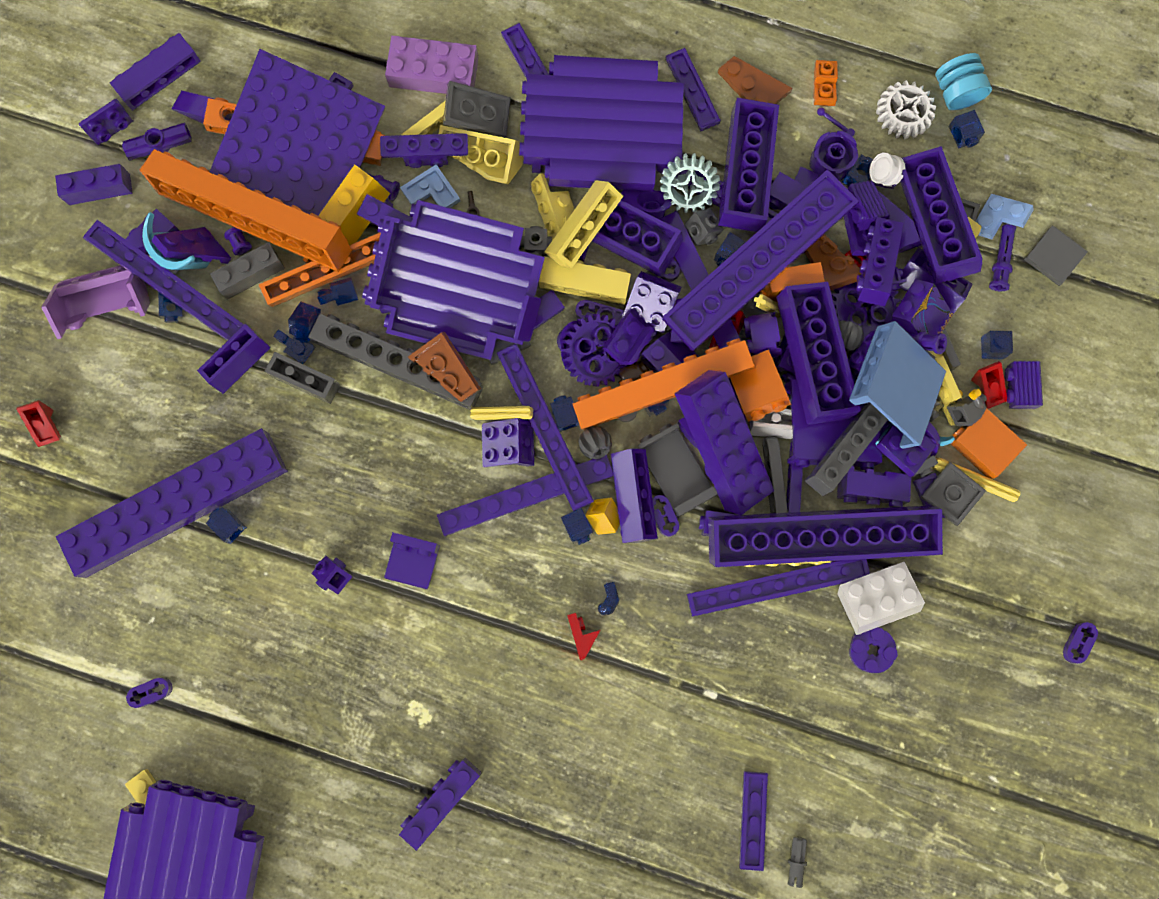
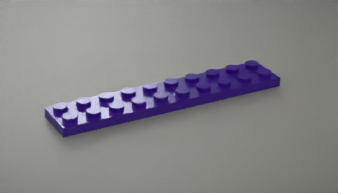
M827 169L662 317V320L694 352L854 208L859 200Z

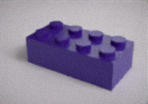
M620 200L592 242L662 277L682 244L683 236L681 230Z

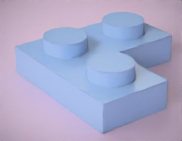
M434 165L400 187L411 205L416 204L417 200L424 201L430 196L437 205L451 208L461 202L459 196L437 165Z
M991 194L975 221L981 225V231L978 236L992 240L1002 222L1024 228L1034 210L1033 205Z

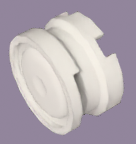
M882 152L873 159L870 165L871 180L877 184L890 187L893 184L897 185L904 176L901 174L902 170L905 169V163L899 156Z

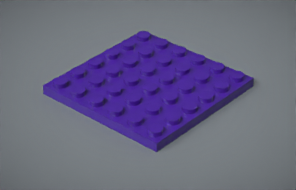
M259 49L210 173L214 175L221 174L233 183L240 182L252 191L255 189L259 190L271 199L273 197L278 198L290 207L295 205L309 215L314 213L319 216L354 164L361 168L385 106Z

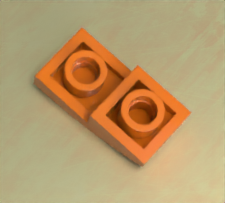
M815 61L814 105H836L837 61Z

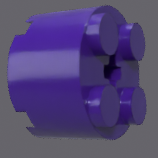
M844 131L823 134L818 139L811 153L809 166L812 171L821 176L828 169L839 181L847 177L858 158L855 139Z
M775 312L751 315L744 318L745 337H750L747 343L751 357L766 350H769L772 358L782 356V351L778 344L780 334Z

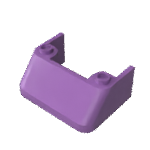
M121 265L63 280L55 284L41 308L56 338L61 339L66 329H79L88 317L128 307V310L139 313L140 316H145L150 300L146 283Z

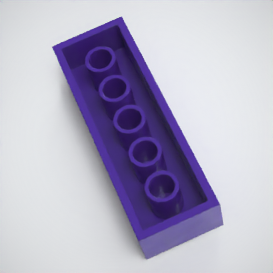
M736 98L730 119L718 226L758 232L765 226L768 220L779 105Z
M942 146L903 157L905 169L902 170L901 175L904 176L900 183L935 284L981 272L983 258Z
M820 282L786 286L777 296V301L807 425L850 419L861 410L859 405H854L849 401L854 388V382L829 283Z
M708 370L674 393L724 510L743 515L771 494L774 488L726 372Z

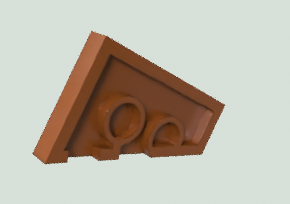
M822 235L804 253L810 263L821 262L824 280L829 283L830 291L857 282V275L861 273H859L860 268L854 264V259L849 255L846 257L837 249L838 246L826 235Z
M441 332L408 356L410 360L424 368L423 371L428 375H432L437 379L441 386L460 402L465 401L481 390V387L445 332Z

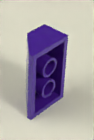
M918 247L902 269L903 277H901V280L907 279V282L900 285V288L904 291L909 290L915 279L935 284L924 250ZM963 277L935 284L953 314L965 301L973 285Z
M672 330L658 338L641 355V361L650 370H653L654 373L662 371V366L673 362H675V365L684 363V358L696 354L686 344L670 342Z

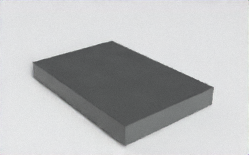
M449 81L447 84L443 124L463 130L506 138L511 97Z

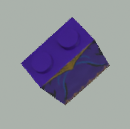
M915 279L893 313L892 322L896 321L907 333L918 334L925 331L928 334L937 335L943 332L953 313L934 283Z

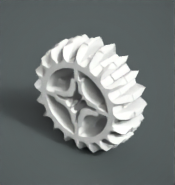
M906 80L902 85L899 82L895 83L894 86L890 85L881 94V98L877 102L876 114L879 115L878 122H884L882 129H889L888 135L894 132L896 133V138H899L900 135H903L904 139H908L909 136L915 138L918 134H923L930 127L931 122L935 118L934 111L936 106L932 105L934 98H928L930 91H923L924 85L918 88L916 87V81L909 85ZM890 102L894 105L895 114L891 111ZM917 106L920 109L921 118L918 116L919 112L916 109Z

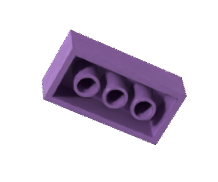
M391 36L385 72L388 85L391 88L446 94L449 81L474 87L479 59L477 46Z

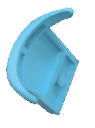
M152 212L148 213L143 227V243L146 251L157 264L171 270L207 268L210 262H205L202 258L190 256L187 259L164 257L152 243V239L156 234L168 232L153 233L154 214Z

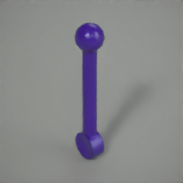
M823 107L817 110L819 116H824L852 137L854 136V129L846 128L827 114Z

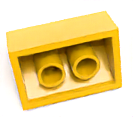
M355 164L319 214L322 220L328 223L333 221L341 227V231L347 238L349 245L357 242L370 223L368 220L357 215L366 195L368 194L383 203L390 195L373 177Z

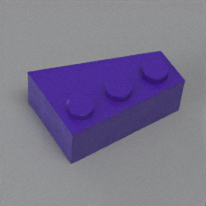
M852 466L838 484L837 499H844L843 503L857 504V501H866V505L880 506V503H889V507H903V505L910 502L911 477L907 474L888 471L884 473L874 472V469L858 471L854 470V466Z

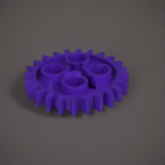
M857 282L834 289L836 293H832V299L838 321L845 320L855 323L852 320V316L859 317L861 324L858 325L863 328L864 338L871 331H876L877 326L891 323L892 315L898 307L896 305L901 302V299H895L894 297L898 291H891L885 307L858 301ZM847 295L854 296L856 303L850 302ZM874 312L880 313L883 320L876 319Z
M593 314V318L591 315H585V320L583 318L577 319L578 325H570L573 330L572 332L565 331L569 338L568 340H562L567 345L566 348L561 349V352H565L567 355L562 358V361H568L565 369H573L570 376H578L577 382L584 381V385L590 386L592 384L595 387H599L600 383L606 386L608 381L615 382L614 375L619 376V369L626 366L620 365L613 358L609 360L608 353L602 349L617 327L615 325L616 319L608 320V315H602L601 318L600 314ZM599 330H601L603 333V337L601 340H599L597 337V333ZM581 341H583L585 344V348L582 352L579 349V344ZM585 355H588V356L585 357L582 361L580 360L581 357H583V356H585ZM592 360L595 362V368L593 371H591L589 367L590 362Z

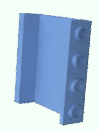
M896 321L877 326L849 401L854 405L870 402L903 433L899 445L902 449L920 446L946 370Z

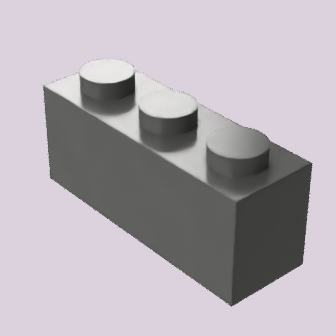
M268 242L215 270L210 275L219 292L228 300L284 270L285 267L275 249Z
M274 352L264 371L270 377L329 404L332 403L340 387V383L336 379L277 352Z

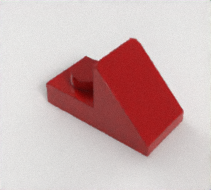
M1000 361L979 369L971 378V381L980 387L981 394L986 396L985 407L987 409L1007 401L1002 363Z
M40 400L16 408L37 447L60 440L61 435L51 419L54 412L52 408Z
M573 613L567 615L579 658L583 660L586 658L601 630L582 635V630H586L582 616L577 617V614Z

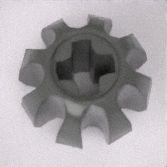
M838 321L845 351L853 352L857 350L863 342V328L850 321Z
M592 426L587 428L579 437L580 451L590 459L596 460L604 457L612 448L611 435L602 427Z

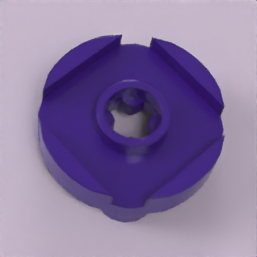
M880 627L858 635L855 633L852 636L849 648V656L853 664L858 669L868 673L886 671L892 666L898 656L893 637ZM869 644L877 645L878 654L876 656L867 653L870 649Z

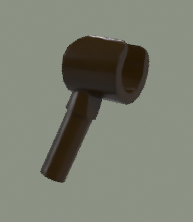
M468 191L469 208L467 213L476 211L477 216H480L479 209L474 203L473 191Z

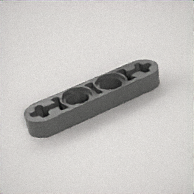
M766 437L763 439L762 444L764 464L774 491L768 495L770 513H788L779 441L777 437Z

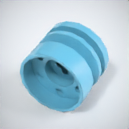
M970 53L958 56L943 64L936 71L935 76L941 90H944L942 95L948 110H960L982 101L991 93L992 88L987 75L983 74L985 69L983 64H981L982 61L979 54Z

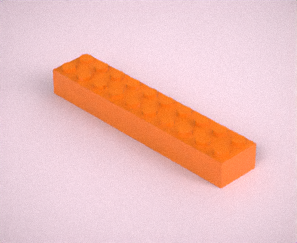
M154 149L140 168L141 173L159 195L339 272L352 251L347 238L343 235L341 227L333 221L328 223L314 213L309 215L295 205L290 207L278 198L273 197L271 199L259 190L255 189L252 191L240 182L233 183L221 174L214 175L202 166L199 168L195 167L185 159H176L166 151L162 153Z

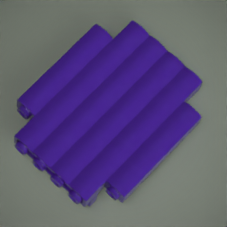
M554 55V62H549V75L527 74V81L522 80V94H526V101L521 102V115H525V122H521L520 135H524V142H520L519 156H524L523 164L532 165V173H540L541 165H545V178H549V186L591 188L593 183L598 180L609 182L616 190L653 191L656 171H663L665 168L669 169L668 163H675L676 156L682 160L684 85L680 82L658 81V61Z
M417 200L416 204L411 206L410 217L413 218L412 222L385 215L384 219H380L378 232L381 235L379 242L375 241L373 247V255L376 256L374 264L370 263L367 276L371 278L369 286L365 285L362 298L365 299V305H369L370 308L391 311L390 315L386 314L384 321L387 334L427 343L441 332H445L458 352L489 360L492 359L496 339L523 345V341L513 338L524 295L535 296L545 258L519 251L524 228Z
M158 780V782L149 786L145 805L134 802L121 809L103 899H252L265 836L257 835V832L253 830L242 831L244 821L254 815L255 805L248 804L246 800L235 796L225 797V795L217 794L214 791H203L190 785L181 786L169 780Z

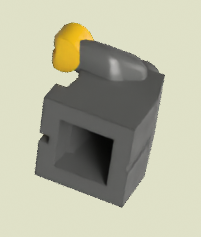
M973 389L969 396L955 400L956 403L947 406L955 426H972L981 419L986 410L985 401L987 399L984 394H981L980 389Z

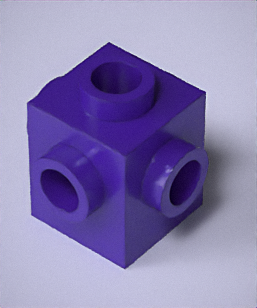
M326 555L316 564L315 569L311 573L317 579L315 583L325 591L330 589L336 594H339L353 577L344 569L346 567L344 562L337 557L332 560Z

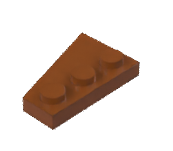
M736 56L732 57L718 69V74L743 99L777 104L790 94L793 89Z

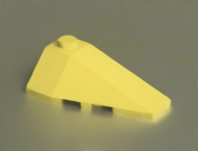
M440 125L439 134L466 133L468 135V155L451 157L459 160L485 179L509 184L522 167L524 156H519V141Z

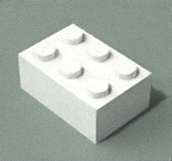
M905 562L841 584L837 593L856 635L921 612L925 604Z

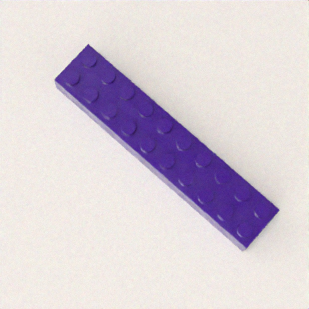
M261 428L55 537L74 577L87 578L288 472L269 433Z
M932 505L708 517L709 562L714 567L943 555L942 509Z

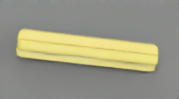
M763 294L754 298L756 307L767 313L775 312L776 318L781 316L778 303Z
M530 406L473 407L470 417L474 420L533 418V408Z

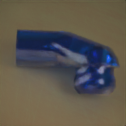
M615 582L604 584L607 597L598 606V611L601 615L612 614L619 603Z

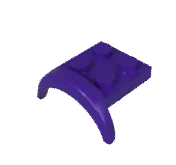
M928 422L920 446L902 449L899 445L903 433L892 424L876 447L909 477H912L917 473L929 455L930 457H935L940 448V436L930 422Z

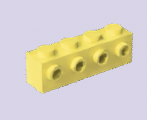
M596 180L547 247L545 253L560 266L572 269L623 198V195L609 182Z
M545 257L539 278V286L542 289L625 305L631 273H627L626 270L621 268H615L614 270L606 269L605 266L600 264L586 265L580 260L571 269L560 266L551 257Z

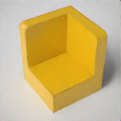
M612 497L595 499L591 503L585 516L598 535L616 533L620 521L618 507Z

